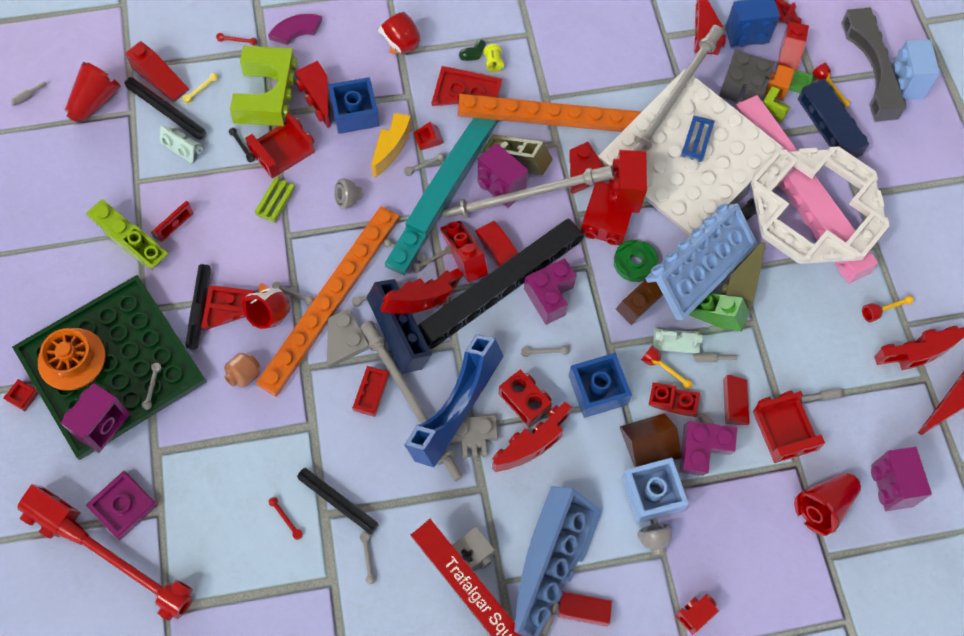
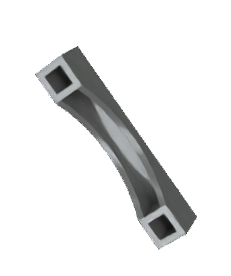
M871 7L849 9L841 24L846 39L855 44L865 54L873 68L875 91L869 107L874 121L897 120L906 109V100L902 97L900 83L896 80L894 66L890 63L888 49L884 46L882 33L877 26L876 16L873 15Z

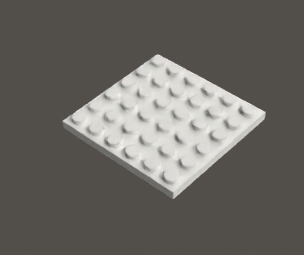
M686 69L602 151L598 158L605 166L613 164V159H617L619 150H633L637 145L634 141L635 136H643ZM692 76L650 139L652 148L643 150L646 151L647 192L644 199L690 236V232L703 224V220L716 211V207L724 203L730 205L751 184L752 179L778 150H783V147L695 76ZM693 115L714 120L702 162H699L698 159L691 160L687 156L685 158L681 157ZM700 122L695 124L687 151L692 152ZM704 124L696 151L698 154L701 152L708 124Z

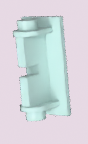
M163 125L160 126V143L180 157L193 163L194 155L202 153L203 148L199 142L191 138L186 139V135L174 126H168L167 128Z
M653 329V346L659 351L700 353V343H702V334L700 332Z

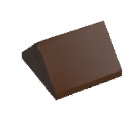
M665 413L620 426V431L634 467L673 458V460L681 458L677 427Z

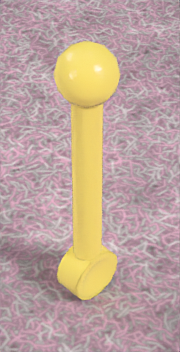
M212 73L210 78L190 95H184V103H191L192 98L212 81L218 80V75Z

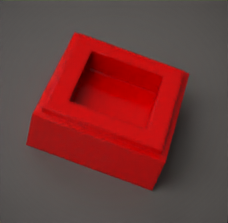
M17 379L3 399L25 412L39 393L37 389Z

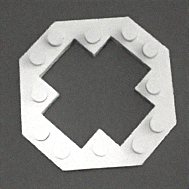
M830 147L827 150L804 148L788 152L787 149L778 150L751 182L762 238L798 264L863 260L890 226L888 217L886 218L883 208L885 205L881 190H878L876 171L840 147ZM825 165L860 189L849 205L867 216V218L847 242L826 230L819 240L813 244L778 219L788 208L789 203L772 191L793 167L813 179Z

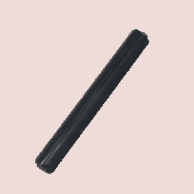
M129 77L125 80L124 84L127 89L199 140L206 136V131L202 126L135 78Z

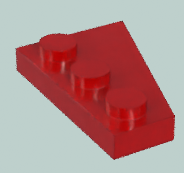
M442 66L431 104L432 106L459 104V94L498 98L502 79Z

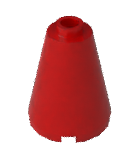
M83 61L65 107L66 116L76 123L79 121L84 122L121 88V85L115 79L111 82L109 77H107L108 74L100 68Z
M842 473L800 492L794 500V507L798 517L802 514L806 520L805 526L816 534L827 536L830 533H834L861 492L860 481L850 473Z

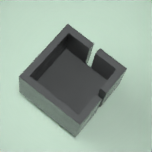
M735 50L719 96L737 102L742 87H746L741 102L756 95L762 101L775 62Z

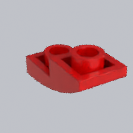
M494 220L475 230L485 250L489 249L498 267L518 254L508 236Z
M653 382L649 406L670 413L697 418L701 395L699 392L678 390L675 385Z

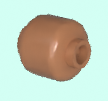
M238 353L225 364L224 370L226 375L224 378L233 387L235 385L241 388L247 387L259 376L260 364L250 353Z

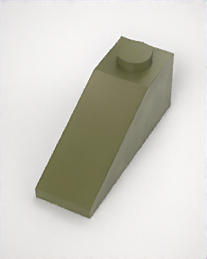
M492 135L483 148L485 153L494 144L498 143L528 169V173L543 175L553 160L543 141Z
M761 242L731 274L728 282H723L720 291L721 295L743 298L748 311L755 298L766 244L764 242Z

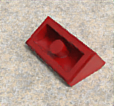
M185 201L152 230L151 234L160 242H163L193 215L189 202Z
M726 375L723 379L725 424L749 425L747 380L733 375Z
M562 591L563 595L560 598L558 617L606 627L610 625L611 600Z

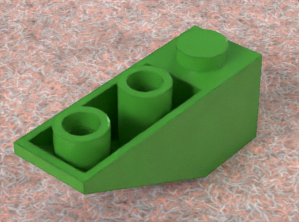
M710 293L689 316L722 329L742 332L749 311L744 299L741 297Z

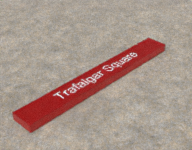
M431 518L410 534L411 538L490 636H521L515 632L514 621Z

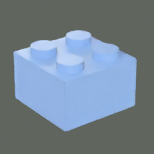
M906 40L902 49L899 50L895 61L892 62L896 80L900 83V91L905 99H924L940 75L931 40Z
M673 458L627 469L622 476L637 524L684 512L689 505Z

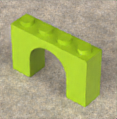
M243 46L240 58L243 76L268 77L277 81V84L273 89L262 94L233 93L230 105L233 124L284 126L286 114L289 113L288 101H292L291 85H295L294 70L298 68V59L294 57L293 48Z

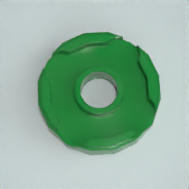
M629 240L623 242L617 248L614 255L616 272L623 279L631 282L644 281L651 273V269L658 265V255L655 249L644 241ZM638 257L642 263L633 264L630 258Z

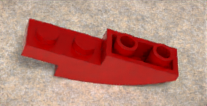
M456 268L451 272L447 270L438 279H430L426 283L421 278L414 282L408 281L399 290H391L384 296V302L380 310L382 313L408 314L438 307L446 303L454 290L453 288L457 286L462 278L463 273L459 268Z
M951 326L942 331L930 329L924 331L917 341H909L899 346H895V344L884 345L874 356L876 364L882 365L899 362L901 370L925 365L952 349L964 337V327Z
M565 401L560 407L555 405L548 413L549 418L544 423L540 421L533 428L532 433L526 428L521 433L516 432L509 440L510 445L505 450L499 449L493 456L492 470L495 472L509 470L521 466L546 452L561 439L563 430L559 426L570 416L572 407Z

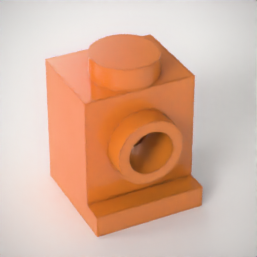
M778 65L776 72L771 73L764 95L767 96L773 86L780 89L776 99L783 101L795 69Z

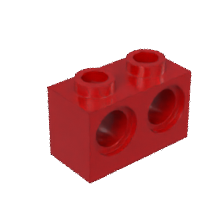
M519 369L499 386L498 395L530 428L550 412L552 400L546 391H541L535 385L536 382L529 373L525 374ZM520 385L525 390L522 392H517L513 389V387ZM531 402H536L541 407L538 409H532L529 407L528 404Z

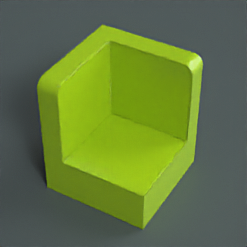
M772 86L763 103L774 119L781 124L790 106L776 100L780 89Z

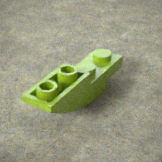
M101 199L86 213V216L101 228L106 236L151 270L168 256V253L135 224L132 225L105 200Z

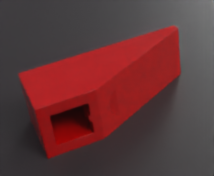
M317 60L295 71L297 76L295 84L300 92L303 91L305 93L308 105L315 108V114L319 122L323 121L326 127L329 128L330 92L328 75Z
M460 220L450 222L446 226L440 227V231L452 252L455 262L467 282L469 283L488 275L484 253Z

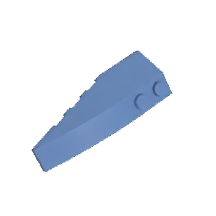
M551 486L533 532L522 572L516 609L515 632L521 636H539L551 615L550 608L552 604L559 602L563 595L561 592L566 581L572 580L575 575L573 570L576 564L582 562L585 558L602 510L573 488Z

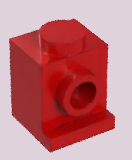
M705 594L700 600L694 597L684 606L687 612L682 608L675 616L693 635L714 617L719 610L716 608L715 600L710 595Z

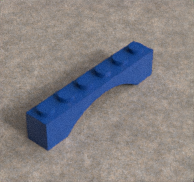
M475 335L465 350L458 380L448 400L433 417L424 423L416 425L404 444L415 462L433 468L438 463L504 357L496 338Z

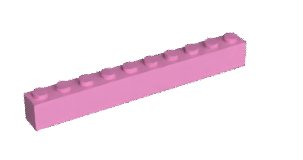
M758 95L735 105V109L779 143L783 150L787 149L788 152L797 151ZM793 167L779 183V188L786 193L791 205L798 210L803 222L810 227L817 241L826 230L844 242H847L854 234L855 229L816 175L811 179ZM870 251L863 260L834 262L841 276L849 284L871 274L879 264Z

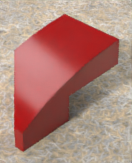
M775 0L780 15L778 21L786 24L789 21L795 23L802 22L801 18L797 17L795 3L790 5L784 0Z

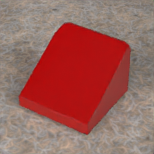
M428 122L413 132L420 150L444 143L439 128L432 122Z

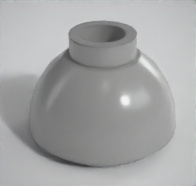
M340 178L335 185V200L341 209L349 208L357 200L362 199L363 192L360 186H356L354 182L345 178Z
M668 524L650 525L640 529L637 535L641 543L646 548L652 550L653 555L667 552L666 546L672 538V527Z

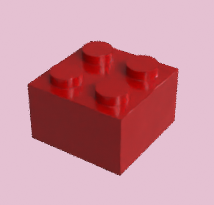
M619 150L617 159L614 158L612 164L615 178L609 179V184H612L609 203H613V212L640 213L647 192L646 151Z

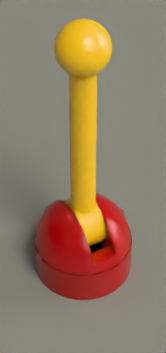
M823 63L815 68L812 72L815 78L819 81L825 79L844 106L848 107L850 101L843 97L831 81V69L827 63Z
M908 295L903 300L883 307L870 303L862 307V315L867 322L871 323L880 319L883 311L903 304H912L914 298Z
M653 345L642 357L641 360L647 365H660L681 381L685 388L689 389L692 387L691 380L684 379L661 361V353Z

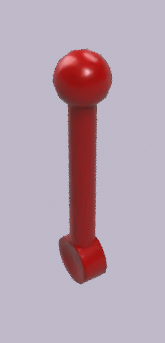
M223 33L216 35V39L219 42L229 40L250 43L252 46L257 44V39L254 37L245 39L224 36Z
M271 497L268 501L269 505L277 510L291 529L293 538L295 540L301 539L303 536L301 530L296 529L278 505V499Z

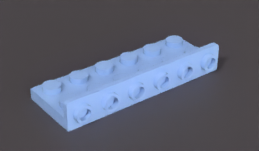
M724 203L716 207V211L706 217L700 227L690 232L691 235L687 239L679 242L678 247L673 252L668 253L664 257L665 260L654 266L651 269V273L645 278L647 282H657L676 320H684L758 245L738 203L731 205Z

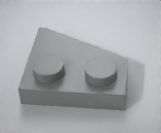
M349 308L328 318L327 364L329 368L370 349Z

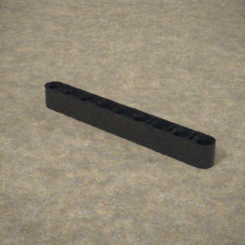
M571 219L564 220L422 321L418 327L428 348L433 349L523 285L526 276L549 266L583 240L585 234Z

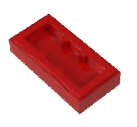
M371 366L366 367L352 407L353 411L376 417L390 376L389 371Z

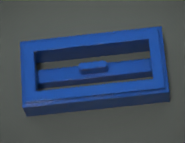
M693 115L681 157L685 158L687 156L691 160L698 159L699 162L703 161L714 120ZM700 122L692 152L687 151L695 124ZM704 124H708L709 126L706 132L703 146L700 154L696 153L704 128Z

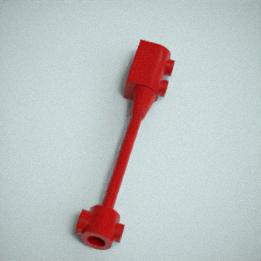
M34 484L29 486L18 503L17 509L22 512L20 520L31 526L35 522L42 526L39 533L47 538L52 539L55 535L79 545H84L156 595L155 605L160 607L157 614L162 618L171 621L173 617L179 619L184 615L193 600V597L190 596L193 589L179 580L161 586L91 538L75 521L81 513L79 510L43 486Z

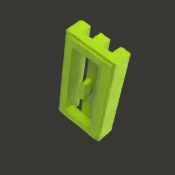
M275 177L254 211L256 216L275 223L296 189L295 185L292 183L289 185L287 181H280L279 178ZM286 189V192L284 193L283 197L281 198L280 202L278 203V205H277L276 209L274 210L273 214H272V215H269L270 212H271V210L273 209V207H274V206L276 205V203L278 202L279 197H280V195L282 194L283 190Z

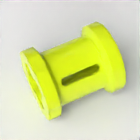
M498 44L487 45L483 50L487 58L486 69L491 72H498L504 67V61L500 55L502 53L501 46Z

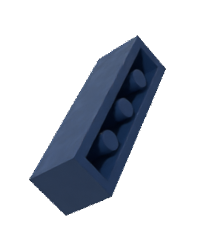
M825 79L803 87L798 101L828 146L840 147L855 158L862 156L869 145L867 137L862 134L856 125V121L851 118L844 104L834 93L833 88L829 86Z
M395 279L378 281L373 284L366 299L401 373L405 374L422 370L432 354L412 313L391 314L382 313L380 310L384 302V296L389 291H397L400 288Z

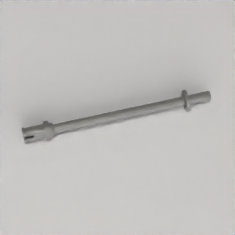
M713 25L706 37L701 39L699 42L700 50L643 136H635L634 141L637 145L633 149L634 151L652 148L650 139L707 53H712L716 49V43L724 33L720 26Z
M611 164L596 169L587 168L582 175L471 203L461 199L460 206L444 209L442 214L444 218L463 214L465 218H469L472 211L583 183L594 186L596 182L614 179V170Z
M373 321L365 322L361 325L360 329L369 342L370 350L378 352L420 424L428 420V417L385 348L387 342L385 337L380 335ZM446 449L437 464H445L454 481H458L463 476L452 459L456 452L454 450L447 451Z

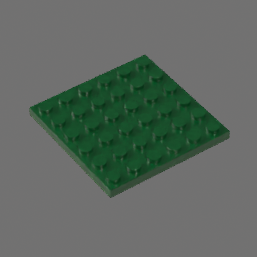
M138 275L12 346L78 460L83 459L95 450L76 439L61 424L65 413L80 400L82 392L93 383L115 396L130 413L126 421L110 439L112 441L207 382ZM81 328L89 330L99 337L105 348V364L100 374L91 383L76 390H59L50 386L43 380L38 370V357L44 340L50 334L60 329ZM154 363H159L162 370L157 374L150 401L152 407L149 410H145L142 407V403L146 401L153 374L151 366Z

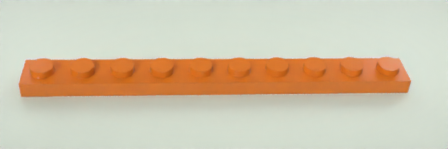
M459 94L458 116L616 132H622L642 112Z
M382 206L379 207L256 381V385L275 397L278 396L328 324V318L335 314L384 243V240L387 239L400 220L398 214Z

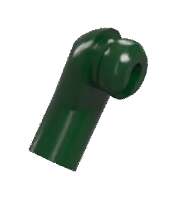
M478 39L474 47L460 50L459 58L462 61L478 60L482 55L486 42Z

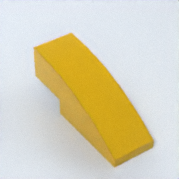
M394 113L390 130H380L371 163L373 177H377L385 171L402 151L412 128L410 115Z

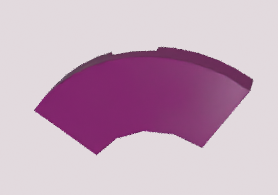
M299 14L286 18L273 27L268 34L269 40L288 45L298 36L315 35L322 22V16L317 14Z

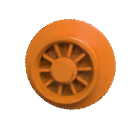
M65 328L57 330L50 334L41 346L38 357L39 373L47 384L56 389L76 390L82 388L96 379L102 371L106 358L104 345L97 335L86 329Z

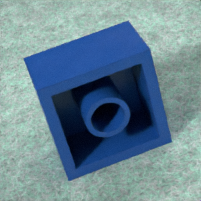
M740 0L733 2L725 26L730 47L770 43L780 18L775 0Z
M370 77L328 84L338 134L380 126Z
M616 353L571 365L568 377L584 418L629 404L632 393Z

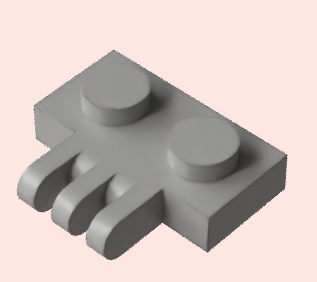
M495 415L467 417L464 419L450 442V445L462 444L463 459L468 458L467 449H472V457L477 458V448H481L482 457H487L486 442L497 441L498 438Z

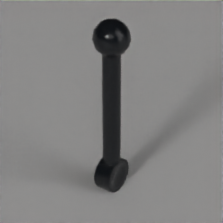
M233 127L230 128L229 134L234 136L246 154L247 161L249 163L254 162V154L249 153L237 135V130Z

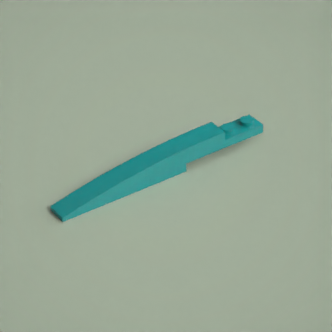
M473 118L406 221L405 230L385 261L386 268L401 275H406L443 210L447 209L499 120Z

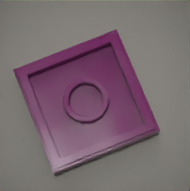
M124 470L90 500L86 506L118 540H121L158 504Z

